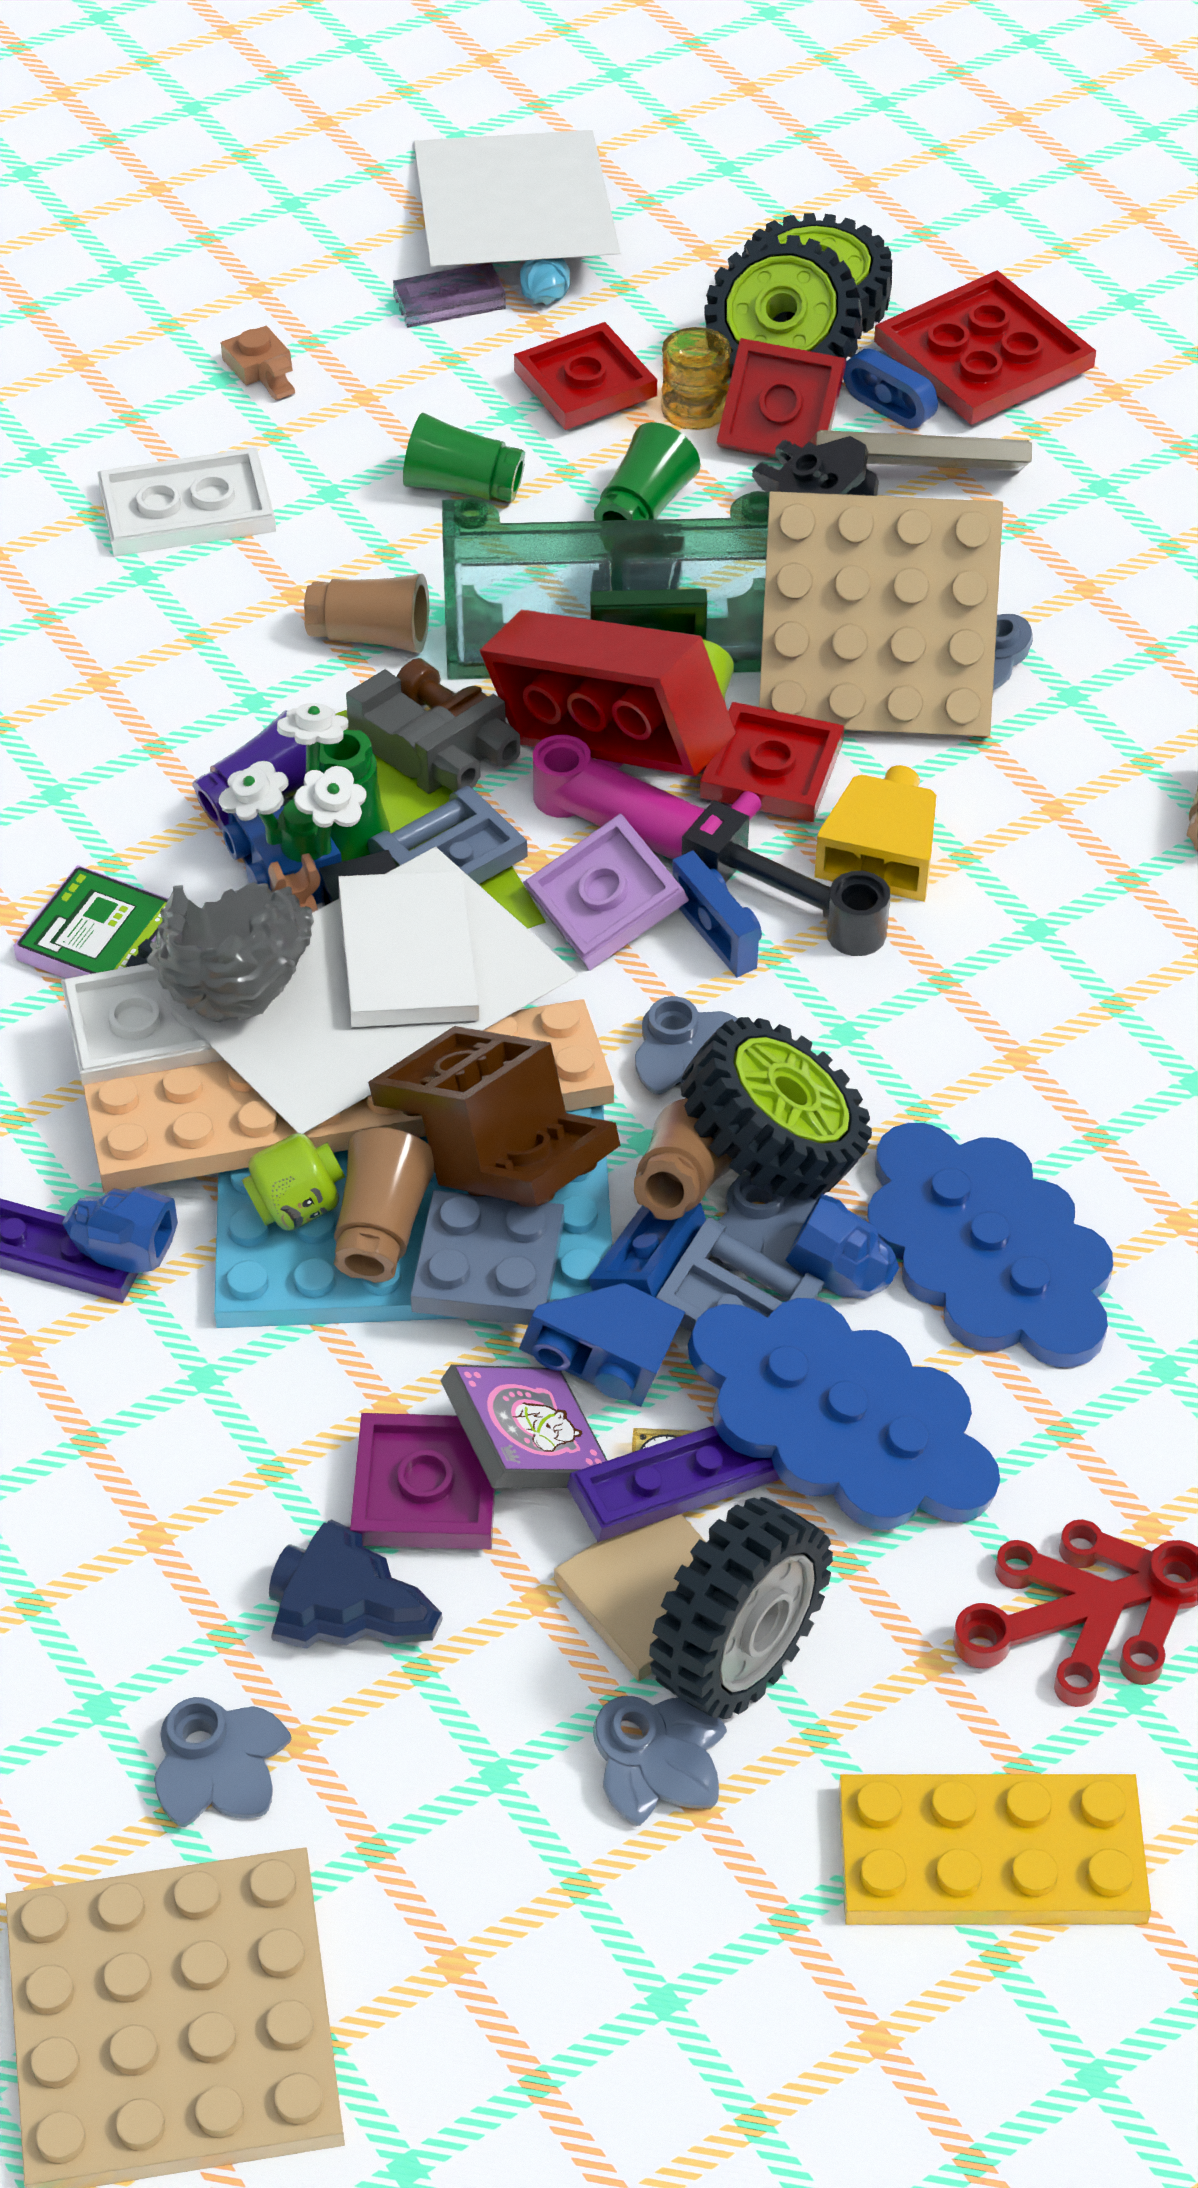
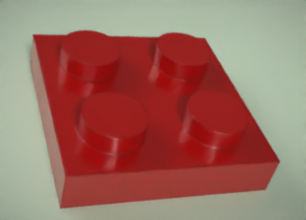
M606 322L514 354L515 373L564 430L657 397L658 379Z
M740 338L716 443L718 447L778 459L775 455V447L783 440L803 447L819 430H831L847 364L845 358Z
M732 701L728 713L736 734L706 765L700 780V798L733 804L744 791H750L755 793L761 800L762 806L759 811L814 823L843 744L845 725Z

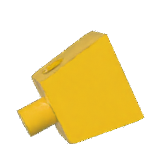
M903 765L890 767L886 771L884 779L863 774L854 776L818 832L814 878L833 882L841 874L850 871H867L884 879L890 888L891 895L925 902L928 890L937 795L931 789L919 787L920 778L913 769Z

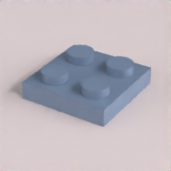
M433 1190L411 1292L412 1312L528 1325L537 1305L550 1302L564 1226V1204L545 1203L534 1207H523L515 1201L491 1196H472L464 1193Z

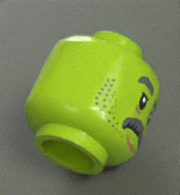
M296 1133L254 1154L249 1161L250 1176L242 1179V1182L266 1226L276 1222L282 1229L292 1231L337 1207L339 1193L334 1183L345 1178V1174L328 1142L315 1148L309 1137Z

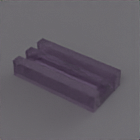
M492 262L393 280L394 299L396 303H399V311L402 316L404 315V322L407 328L506 309V292Z

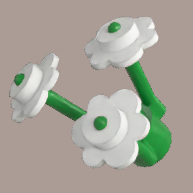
M305 703L297 708L289 709L286 717L277 722V731L283 736L295 737L297 743L306 745L304 786L297 790L294 799L284 806V809L279 814V818L276 819L273 813L283 805L284 798L281 792L287 788L288 779L284 773L276 772L273 764L270 762L259 761L243 771H237L230 775L227 781L229 788L225 789L219 797V804L222 810L227 813H236L242 821L252 820L258 814L265 826L266 842L270 845L280 844L283 854L291 860L302 862V855L309 853L314 861L323 855L330 854L332 851L330 835L333 823L335 822L344 827L356 825L360 821L362 814L360 805L366 800L365 788L361 785L353 784L354 778L348 769L334 766L327 769L324 774L320 771V743L335 744L343 739V731L348 728V719L344 716L336 715L334 709L321 703Z

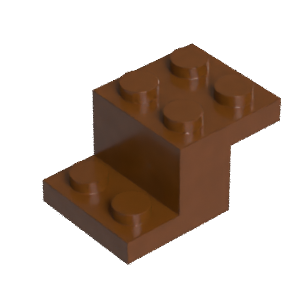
M453 1026L368 1082L374 1106L400 1110L407 1116H422L428 1145H430L433 1154L434 1170L438 1185L467 1191L472 1196H491L515 1201L523 1207L545 1204L554 1198L558 1190L576 1177L594 1170L597 1162L621 1146L616 1122L566 1113L551 1042Z

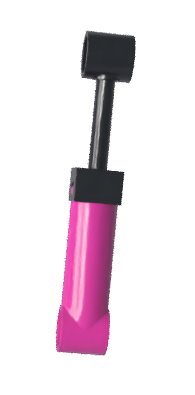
M553 735L544 738L535 746L532 752L533 801L536 807L544 814L556 818H568L577 815L602 827L621 813L652 851L673 860L693 850L709 869H716L721 874L725 883L728 882L736 871H739L823 910V917L827 919V939L831 946L839 952L850 956H866L875 953L884 945L887 938L891 898L890 888L885 880L871 872L850 871L837 877L831 887L749 850V821L762 806L760 798L755 793L744 791L731 807L713 800L706 809H703L620 771L619 769L623 763L592 758L587 744L577 737Z

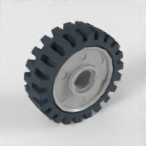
M765 1497L747 1499L743 1507L737 1504L728 1510L726 1522L718 1519L709 1528V1540L707 1543L699 1539L690 1553L693 1561L689 1567L683 1564L680 1566L674 1577L679 1582L676 1590L667 1591L661 1607L667 1610V1612L655 1620L652 1633L658 1638L650 1644L649 1656L654 1659L650 1664L651 1673L656 1676L655 1680L681 1700L716 1719L718 1717L721 1719L731 1718L733 1712L739 1715L748 1709L750 1700L755 1703L760 1700L766 1693V1683L769 1682L774 1685L783 1675L782 1664L784 1661L792 1662L800 1650L796 1643L800 1636L808 1637L814 1625V1622L809 1618L812 1613L819 1611L823 1604L825 1596L819 1593V1591L829 1585L831 1572L826 1568L833 1562V1552L828 1549L831 1541L824 1534L825 1532L792 1510Z

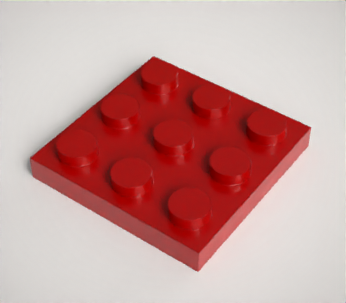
M998 270L876 324L874 332V342L897 362L929 379L936 390V396L970 425L1094 368L1097 351Z

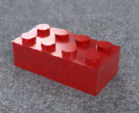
M521 609L479 650L497 696L505 701L508 723L520 734V745L535 747L544 738L553 735H570L579 738L587 744L592 758L696 777L736 734L702 636Z

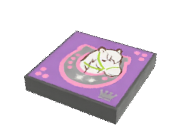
M451 1364L440 1380L492 1488H567L570 1473L608 1461L562 1371L543 1367Z

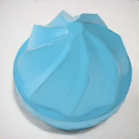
M563 258L526 260L520 270L522 294L528 299H532L533 304L544 303L548 306L553 301L561 300L566 295L570 286V270Z

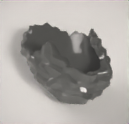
M248 883L239 890L229 889L224 891L220 900L217 902H205L202 908L186 897L183 885L173 886V891L165 908H162L160 911L163 920L158 925L156 940L150 944L152 952L148 956L147 961L150 966L159 971L158 981L163 989L169 990L174 1001L184 1003L188 1010L194 1008L196 1013L203 1017H211L213 1022L221 1023L232 1017L244 1020L250 1016L260 1015L283 992L292 975L296 972V966L301 955L305 952L306 947L310 945V938L312 936L311 926L314 923L312 909L307 906L300 907L299 899L295 894L292 895V888L289 886L271 892L266 883Z

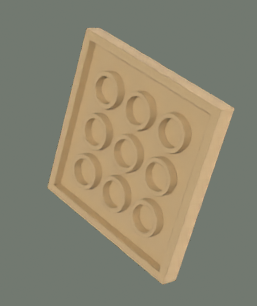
M770 491L759 707L845 725L844 730L990 736L1004 501Z
M307 1847L5 1893L25 2188H90L345 2146Z

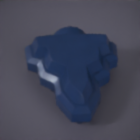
M332 1519L322 1524L312 1537L307 1549L288 1544L279 1555L270 1579L269 1597L271 1600L281 1603L271 1638L276 1642L308 1649L319 1640L347 1646L366 1635L393 1644L433 1641L443 1620L442 1612L418 1587L391 1577L387 1559L363 1547L361 1533L350 1531V1527Z

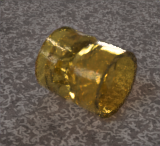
M690 327L673 332L664 340L661 374L663 376L661 411L664 418L672 425L683 429L701 430L721 423L729 389L727 381L729 380L731 369V346L728 339L721 333L709 328Z

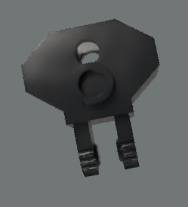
M852 436L817 446L808 442L803 447L783 440L775 447V455L781 464L784 465L780 470L763 462H760L752 470V477L762 490L769 494L770 491L877 496L879 480L877 474L867 469V446Z

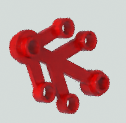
M1084 1519L1073 1520L1063 1528L1059 1544L1060 1556L1066 1563L1038 1553L1036 1548L1026 1541L1011 1540L1004 1543L998 1550L995 1565V1574L998 1580L1006 1587L1023 1589L1032 1583H1036L1067 1596L1007 1615L995 1605L976 1603L963 1609L956 1619L953 1636L954 1649L965 1663L978 1669L990 1668L1001 1663L1007 1657L1009 1648L1085 1623L1071 1657L1064 1659L1059 1664L1054 1682L1055 1693L1062 1702L1070 1706L1082 1707L1090 1704L1097 1695L1100 1682L1098 1668L1122 1611L1149 1601L1150 1604L1139 1635L1130 1637L1124 1643L1119 1666L1123 1676L1130 1682L1138 1685H1148L1159 1679L1166 1658L1163 1646L1178 1610L1193 1608L1198 1605V1547L1187 1541L1170 1540L1150 1551L1103 1533L1091 1521ZM1077 1538L1085 1539L1093 1547L1079 1549L1073 1546L1070 1541ZM1020 1559L1029 1567L1024 1570H1016L1009 1567L1006 1561ZM1099 1560L1132 1575L1110 1581L1079 1568L1091 1567ZM1170 1574L1179 1575L1186 1582H1174L1165 1576ZM978 1637L985 1638L993 1646H977L971 1643L970 1640ZM1138 1653L1145 1654L1151 1657L1154 1663L1142 1666L1135 1663L1131 1656ZM1071 1675H1079L1085 1678L1089 1685L1082 1688L1073 1687L1068 1684L1065 1678Z

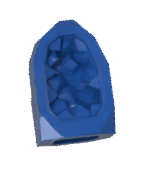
M137 1187L132 1192L114 1188L102 1196L80 1198L69 1209L62 1224L77 1249L96 1263L129 1273L153 1271L160 1267L173 1241L178 1219L174 1198Z
M822 1193L811 1208L785 1259L801 1275L805 1276L808 1272L824 1281L823 1287L841 1297L865 1299L883 1291L892 1283L900 1268L892 1248L878 1236L877 1227L848 1210L841 1200Z

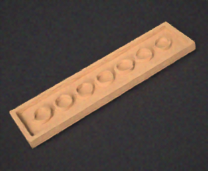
M584 999L521 1009L483 1030L551 1042L566 1111L614 1103V1083ZM225 1060L83 1085L103 1193H107L114 1188L124 1190L248 1168L250 1158L254 1154L292 1134L298 1133ZM370 1095L305 1132L304 1135L309 1137L315 1148L328 1142L333 1152L348 1150V1143L352 1135L363 1129L391 1128L410 1133L418 1138L426 1136L422 1116H407L400 1110L374 1106L372 1096Z

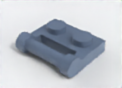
M464 786L453 792L449 796V802L395 832L390 833L384 830L367 841L370 854L389 850L396 867L437 847L477 884L486 881L528 857L527 839L470 786Z
M708 1217L656 1296L657 1299L685 1311L679 1326L692 1333L697 1318L707 1309L721 1304L742 1305L769 1317L783 1303L708 1260L711 1256L789 1300L795 1298L817 1299L825 1282L808 1272L804 1277L796 1274L726 1234L727 1226Z

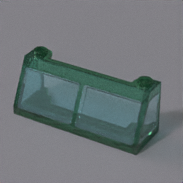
M754 491L740 496L731 505L730 518L500 523L498 510L486 501L477 498L442 500L447 679H491L479 650L521 609L590 619V591L704 588L707 590L708 602L706 640L719 645L729 653L734 663L733 673L761 672L770 492Z

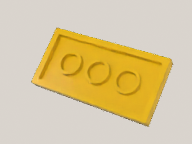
M840 1774L838 1790L845 1925L1148 1924L1151 1914V1903L1136 1774Z

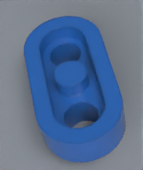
M871 348L859 351L846 361L843 380L850 394L859 402L906 428L914 429L921 426L937 412L938 399L933 384L929 379Z

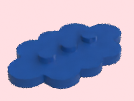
M911 1122L895 1126L885 1133L876 1148L875 1158L876 1176L882 1187L873 1194L868 1204L866 1221L877 1227L878 1236L892 1248L897 1259L903 1260L902 1282L907 1291L919 1301L944 1307V1323L949 1332L959 1342L979 1351H999L1020 1343L1037 1360L1054 1367H1076L1090 1362L1097 1356L1105 1342L1108 1329L1107 1312L1098 1297L1106 1291L1111 1280L1114 1266L1113 1253L1106 1240L1094 1230L1074 1224L1075 1203L1069 1193L1057 1184L1033 1179L1032 1163L1026 1153L1014 1143L1000 1138L980 1137L959 1145L939 1127L927 1123Z
M795 1298L783 1302L769 1317L742 1305L721 1304L707 1309L697 1318L687 1344L688 1356L696 1373L710 1385L720 1390L712 1410L714 1427L721 1439L734 1451L753 1458H771L774 1469L781 1481L793 1491L806 1496L833 1495L842 1512L855 1523L870 1529L890 1530L904 1525L915 1515L918 1508L948 1522H966L980 1517L990 1507L1000 1484L999 1467L991 1452L976 1439L965 1433L972 1415L969 1396L963 1386L948 1373L933 1367H913L903 1345L891 1335L878 1330L852 1331L840 1312L831 1305L813 1298Z

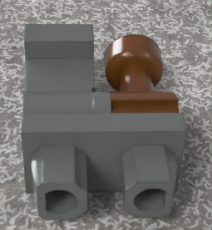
M415 658L406 663L397 676L384 669L346 692L348 730H361L369 737L372 751L375 755L410 778H417V786L427 794H431L443 785L454 792L464 786L475 787L481 777L480 762L485 758L503 768L519 758L520 734L506 722L504 700L494 693L487 696L482 692L481 687L474 685L463 688L455 693L440 684V674L435 667L422 658ZM427 705L430 710L425 712V709L421 706Z

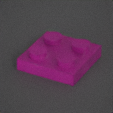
M361 1413L350 1531L362 1534L363 1546L492 1550L496 1488H492L458 1416Z

